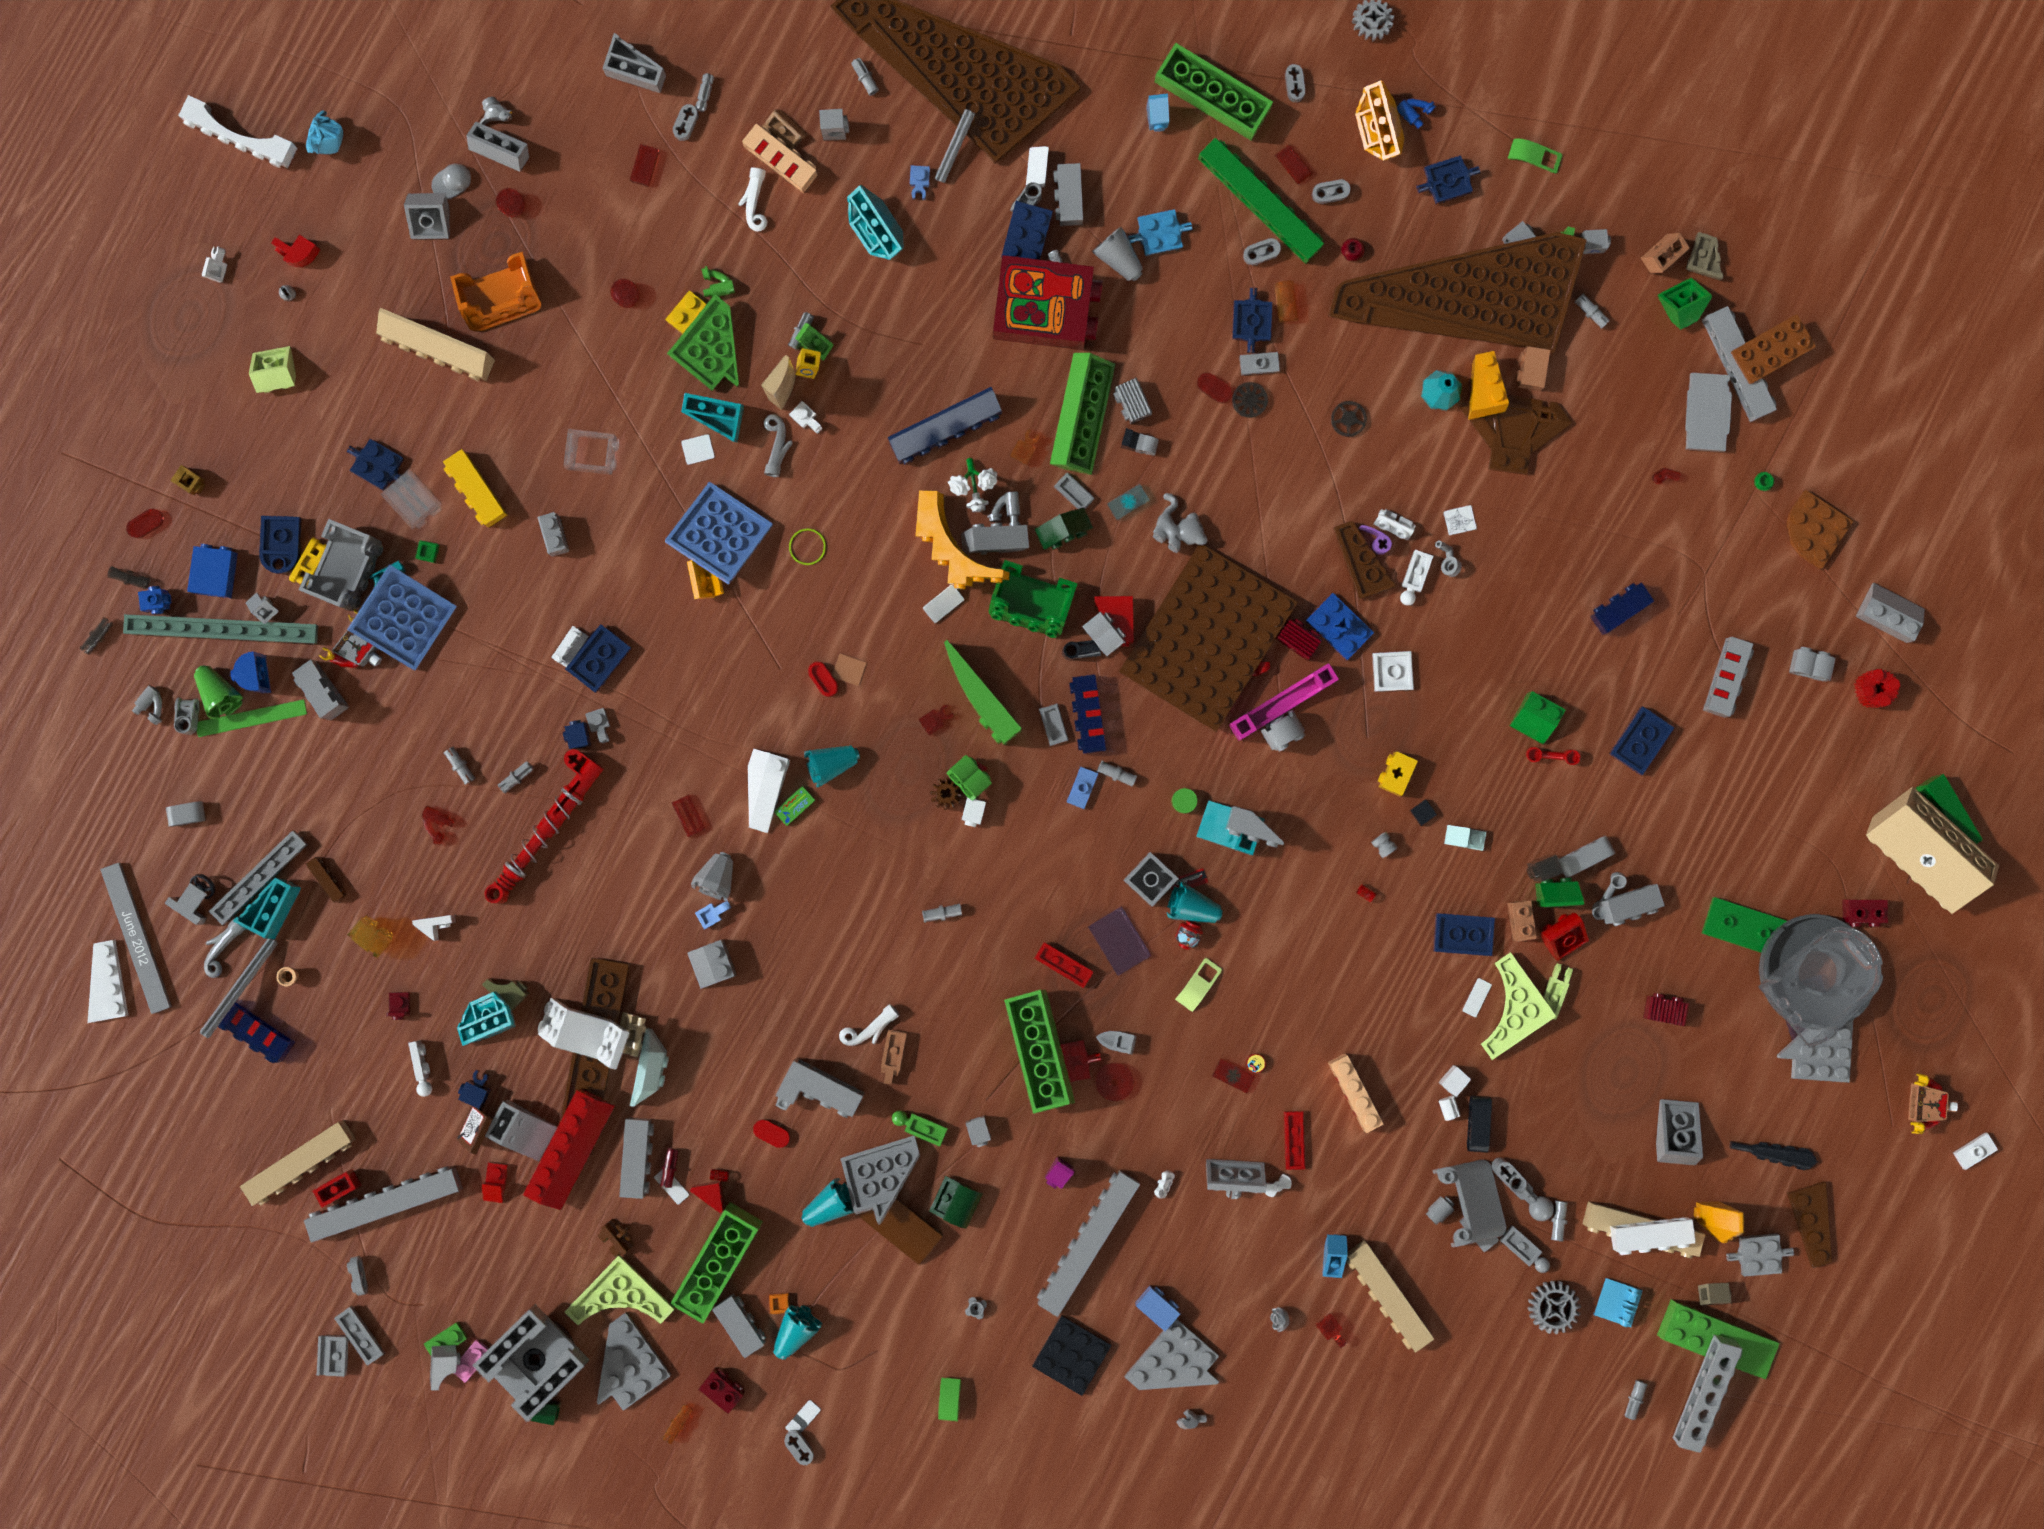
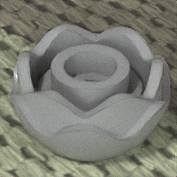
M1281 1307L1272 1309L1273 1313L1270 1316L1273 1322L1272 1328L1277 1330V1332L1284 1331L1289 1325L1287 1311Z

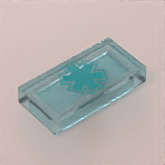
M1138 484L1107 503L1116 520H1119L1147 503L1149 498L1141 485Z

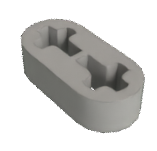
M1292 64L1285 72L1287 96L1292 102H1300L1305 95L1303 70L1299 65ZM1292 70L1298 73L1296 81L1293 80V75H1289ZM1294 86H1297V91L1301 92L1298 97L1292 93Z
M691 104L684 105L681 108L673 126V134L679 141L689 139L698 119L697 109ZM692 110L693 116H689L686 121L687 116L685 112ZM685 124L684 129L686 133H682L681 135H679V132L677 130H681Z
M788 1431L784 1439L786 1447L799 1464H810L814 1457L813 1449L799 1431ZM790 1436H792L793 1438L796 1436L798 1437L796 1442L799 1446H797L794 1442H789ZM800 1449H802L804 1453L809 1452L808 1459H806L805 1457L801 1458L802 1452L800 1451Z

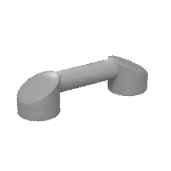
M1615 872L1611 874V883L1600 901L1611 898L1616 889H1621L1626 885V876L1623 873ZM1600 901L1595 902L1592 907V915L1597 920L1604 919L1599 905Z

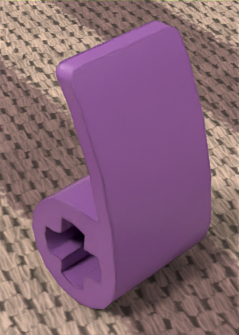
M1361 525L1358 530L1377 536L1372 543L1374 553L1383 555L1390 550L1392 542L1385 534L1365 525ZM1383 541L1385 543L1384 547L1380 549L1378 547L1379 543Z

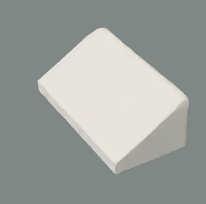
M1049 147L1030 148L1026 185L1030 182H1036L1045 188Z
M950 585L926 604L923 610L936 624L965 599L957 589H954V585Z

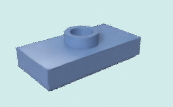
M1080 767L1067 803L1085 809L1098 773Z

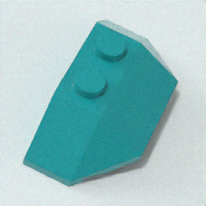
M859 185L847 196V201L849 202V224L870 255L891 260L904 249L903 230L883 200L863 185Z
M495 991L468 1004L462 1021L457 1026L462 1046L516 1027L511 1007Z

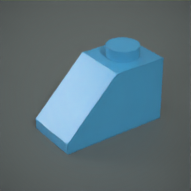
M1168 93L1148 96L1146 109L1149 130L1156 132L1164 131L1169 126Z
M1327 1234L1324 1245L1323 1277L1342 1278L1348 1255L1346 1236Z

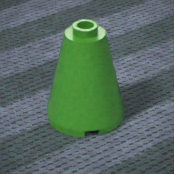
M203 665L196 669L194 679L208 718L212 720L221 719L219 715L226 714L228 716L242 705V695L211 666Z

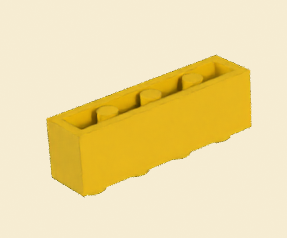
M461 449L443 461L446 466L444 468L446 474L450 478L453 477L457 482L454 484L460 494L464 493L467 498L465 499L466 504L470 509L474 508L477 513L475 517L481 525L484 524L487 527H491L508 515L467 452Z

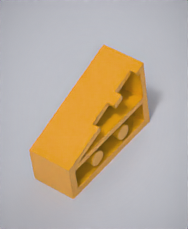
M1494 351L1477 354L1473 360L1468 420L1506 412L1509 405Z

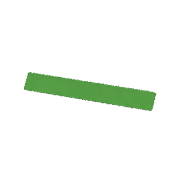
M304 700L223 716L221 719L199 721L197 724V735L202 737L306 715Z

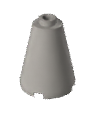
M1122 227L1115 230L1092 251L1094 255L1128 281L1131 279L1135 281L1142 275L1141 270L1143 267Z

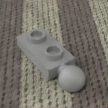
M1511 1225L1499 1240L1529 1267L1534 1262L1535 1269L1538 1272H1548L1550 1262L1544 1257H1539L1542 1251Z

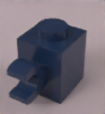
M476 1070L473 1073L474 1081L469 1080L466 1083H462L458 1094H460L458 1100L478 1109L484 1107L491 1089L484 1086L489 1078V1074H485L483 1079H479L478 1074L480 1070Z

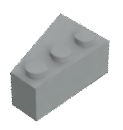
M614 33L602 68L605 75L661 93L666 78L664 69Z
M309 660L292 673L295 677L293 679L294 682L303 690L306 699L311 703L319 718L331 721L349 708L317 661Z

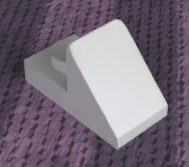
M455 915L414 920L412 923L433 941H438L437 925L439 929L451 927L450 923H455L456 918Z

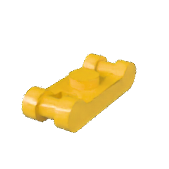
M313 537L292 571L289 580L293 583L301 584L304 578L300 576L302 570L314 575L327 544L323 545L320 543V540ZM315 549L319 551L317 556L312 554Z

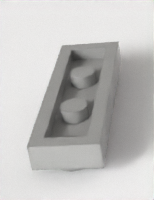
M350 1306L334 1318L367 1366L385 1354L353 1306Z

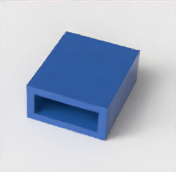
M201 544L200 547L193 546L187 592L231 599L238 553L231 551L232 548L220 546L219 549H212L213 546L208 544Z

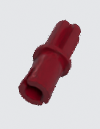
M668 1148L665 1164L662 1166L663 1174L660 1183L662 1187L672 1188L674 1174L677 1171L676 1163L679 1153L677 1149Z

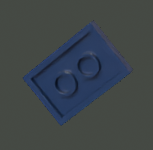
M1016 200L1002 255L1040 260L1053 210Z
M600 624L565 670L593 692L597 693L632 648Z
M1641 706L1609 754L1639 775H1643L1674 727Z
M1436 913L1433 951L1492 956L1495 918Z

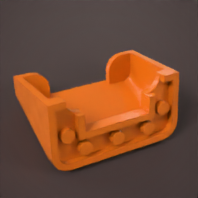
M523 252L513 254L508 258L507 264L509 268L475 280L467 273H459L450 277L459 312L470 330L475 332L482 331L534 313L541 308V301Z

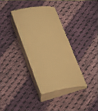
M787 355L784 356L761 385L769 401L779 409H782L789 399L796 377L795 370Z

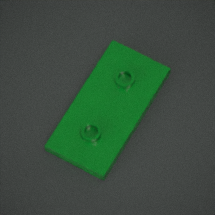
M1712 897L1701 934L1761 953L1764 944L1772 932L1786 922V920Z

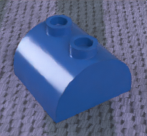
M254 651L241 655L236 660L233 670H231L232 681H236L240 687L258 693H271L266 655Z

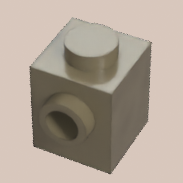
M1729 1283L1698 1285L1700 1305L1731 1303Z

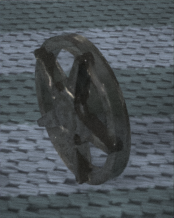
M1342 402L1334 408L1331 414L1332 427L1341 436H1356L1366 426V412L1356 402ZM1343 405H1354L1356 408L1353 411H1346ZM1340 408L1343 415L1341 419L1334 421L1335 412ZM1358 409L1363 414V422L1356 417ZM1342 423L1347 427V433L1340 431L1335 424ZM1354 424L1362 425L1357 432L1350 433L1351 426Z

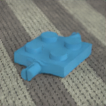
M1175 209L1137 218L1139 224L1138 234L1128 235L1130 243L1140 241L1144 248L1145 256L1180 249L1183 247L1181 233L1192 230L1191 222L1180 224L1177 220Z

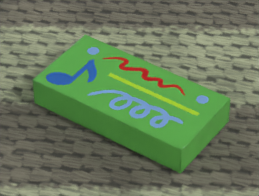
M802 786L778 807L774 813L788 826L816 800Z

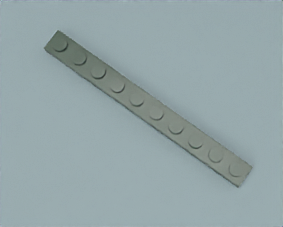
M124 614L123 634L317 644L318 625L267 622L264 624L261 621Z

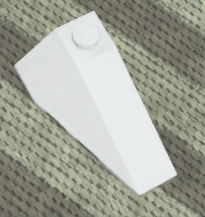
M753 749L748 765L749 828L768 833L790 763L789 759Z

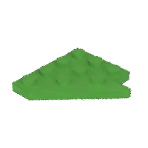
M716 294L667 353V355L711 391L723 377L727 378L736 387L739 384L730 306Z

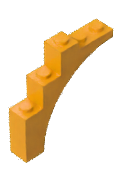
M919 491L916 537L921 538L922 542L933 543L932 560L938 562V565L949 566L948 584L954 585V589H966V586H972L973 582L982 583L984 579H990L992 583H1002V580H1009L1010 572L980 565L958 546L947 525L944 511V494L938 491Z

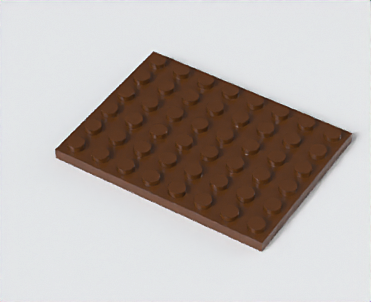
M1198 545L1122 665L1119 673L1217 732L1298 602L1205 545Z

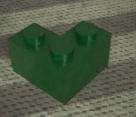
M1082 507L1059 514L1037 527L1035 531L1044 550L1049 548L1056 550L1063 546L1062 543L1064 541L1068 543L1076 539V537L1080 539L1087 536V531L1091 530L1093 526L1085 508Z

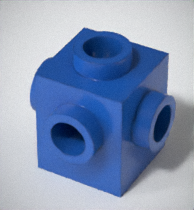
M160 586L148 587L147 591L138 592L140 611L151 612L152 615L163 614V610H170L171 596L167 590L161 589Z

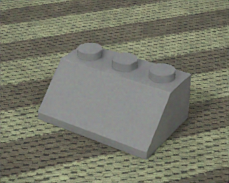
M1872 583L1855 617L1908 643L1916 640L1924 623L1925 609Z

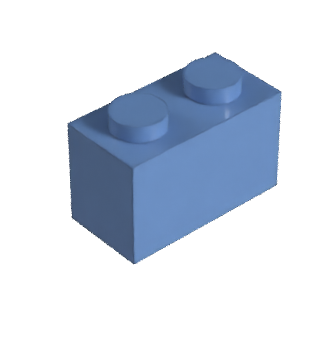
M1150 1285L1138 1298L1135 1305L1166 1332L1179 1317V1306L1172 1299L1169 1301L1163 1297L1165 1293L1157 1286L1153 1288Z

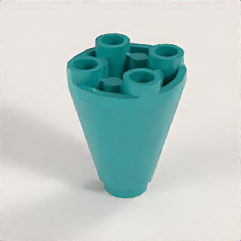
M790 1305L785 1311L773 1353L779 1359L786 1360L787 1357L793 1355L815 1336L821 1328L822 1322L811 1314L809 1307L805 1305L801 1307Z

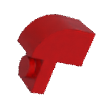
M300 234L291 247L276 237L271 242L276 247L274 251L284 257L283 261L297 268L305 267L312 263L321 250Z

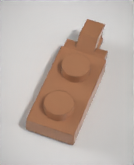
M888 1030L881 1063V1073H885L884 1084L891 1085L893 1075L898 1076L907 1033Z

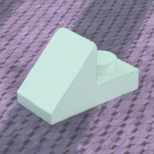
M1447 825L1444 844L1483 851L1486 832Z

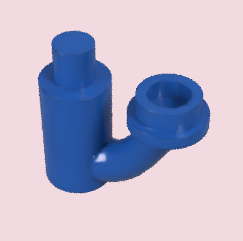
M1419 99L1403 100L1397 106V110L1410 125L1414 124L1419 129L1424 123L1419 119L1420 115L1413 107L1424 108L1423 112L1429 115L1436 106L1434 101L1429 103Z

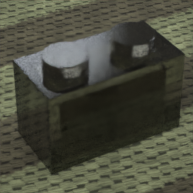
M1545 855L1527 863V874L1534 881L1543 882L1564 873L1557 855Z

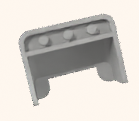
M1477 1160L1432 1170L1433 1174L1437 1173L1438 1179L1442 1183L1456 1184L1466 1224L1465 1228L1455 1231L1453 1235L1454 1242L1451 1243V1247L1499 1237L1505 1233L1506 1223L1489 1162Z

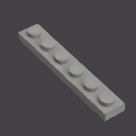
M295 830L291 831L209 912L222 925H225L297 856L308 843Z

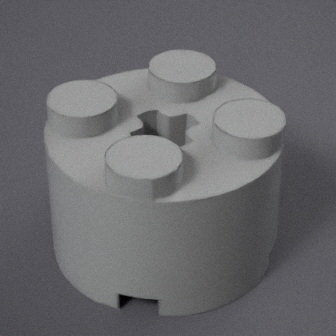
M1293 710L1288 711V716L1285 717L1282 714L1265 725L1267 729H1260L1272 750L1280 752L1289 746L1288 743L1295 740L1296 742L1305 736L1303 733L1305 729Z

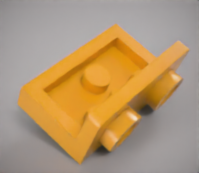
M690 560L687 562L694 599H707L724 594L721 579L694 561Z

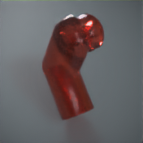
M1664 467L1653 474L1652 480L1658 485L1667 479L1678 482L1681 473Z

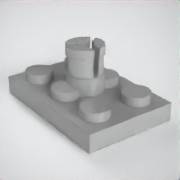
M1206 1159L1208 1190H1225L1226 1196L1228 1198L1231 1196V1199H1239L1242 1192L1266 1193L1264 1162Z

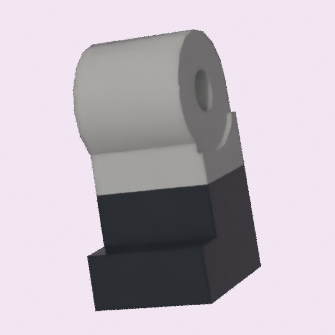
M1126 428L1121 448L1141 454L1155 455L1159 440Z

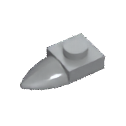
M1108 1031L1097 1035L1096 1038L1108 1049L1133 1055L1137 1036L1117 1031Z

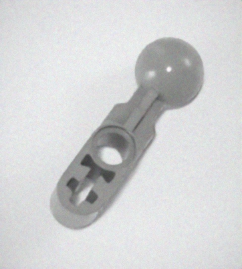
M1499 1157L1492 1162L1494 1173L1519 1199L1525 1200L1529 1204V1213L1532 1218L1537 1221H1546L1552 1217L1554 1212L1552 1202L1546 1197H1537L1533 1192V1187L1505 1158ZM1501 1166H1504L1508 1171L1507 1174L1500 1169ZM1515 1178H1519L1518 1184L1512 1185V1181Z

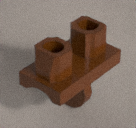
M613 1218L601 1228V1232L598 1234L602 1242L605 1243L610 1239L614 1244L610 1248V1252L614 1257L620 1254L624 1255L634 1246L630 1240L632 1237L627 1232L631 1227L628 1225L624 1229Z

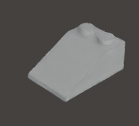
M1660 1100L1656 1138L1657 1162L1696 1165L1703 1158L1699 1103Z

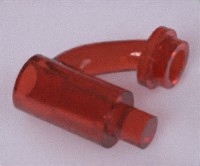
M426 806L422 813L423 825L433 839V844L440 845L444 839V834L441 831L436 833L431 823L433 822L442 827L445 825L452 827L455 820L449 818V814L430 806Z

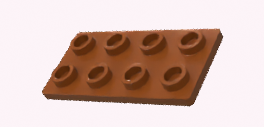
M1796 314L1731 351V354L1748 383L1752 384L1815 348L1816 345Z

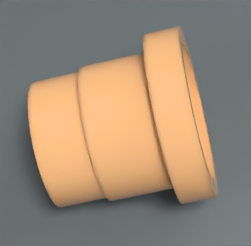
M283 967L277 973V981L282 986L293 985L299 977L298 972L291 967ZM288 971H290L293 976L291 981H288L286 979V973Z

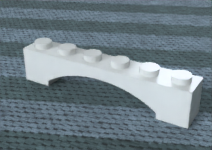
M188 95L178 115L184 120L183 124L193 129L196 126L201 129L202 133L210 137L212 134L216 135L221 142L225 144L231 142L235 144L237 149L246 152V150L253 152L252 155L260 160L266 158L270 160V164L278 168L281 166L289 167L297 150V147L292 142L275 134L273 138L268 139L250 138L236 134L220 125L210 113L212 109L205 102Z

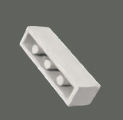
M1688 1217L1610 1226L1613 1250L1619 1252L1620 1255L1631 1254V1251L1634 1250L1650 1252L1651 1248L1669 1250L1670 1246L1676 1245L1678 1248L1689 1247V1244L1695 1243L1693 1220Z

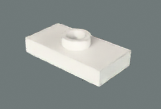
M1983 1133L1953 1152L1962 1169L1966 1170L1998 1149L1989 1134Z

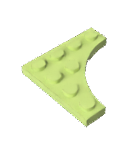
M1511 952L1495 963L1503 979L1506 999L1503 1016L1499 1025L1489 1038L1481 1043L1492 1060L1556 1017L1553 1010Z
M619 1255L574 1301L565 1313L579 1325L585 1319L601 1310L629 1307L648 1314L661 1324L675 1308Z

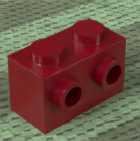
M1842 899L1843 922L1849 923V926L1862 927V923H1869V927H1881V923H1888V900Z
M715 1367L698 1390L729 1414L743 1397L745 1391L739 1382L730 1380L728 1378L729 1375L720 1368L718 1370Z

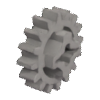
M1364 0L1363 6L1358 4L1357 10H1354L1352 23L1356 24L1354 31H1360L1359 37L1364 34L1365 40L1371 37L1372 41H1375L1376 36L1381 40L1383 33L1387 35L1390 31L1389 29L1393 26L1391 21H1393L1394 16L1390 15L1392 8L1387 9L1388 3L1386 2L1382 5L1381 0L1377 2L1370 0L1369 3L1367 0ZM1385 24L1381 29L1378 30V26Z

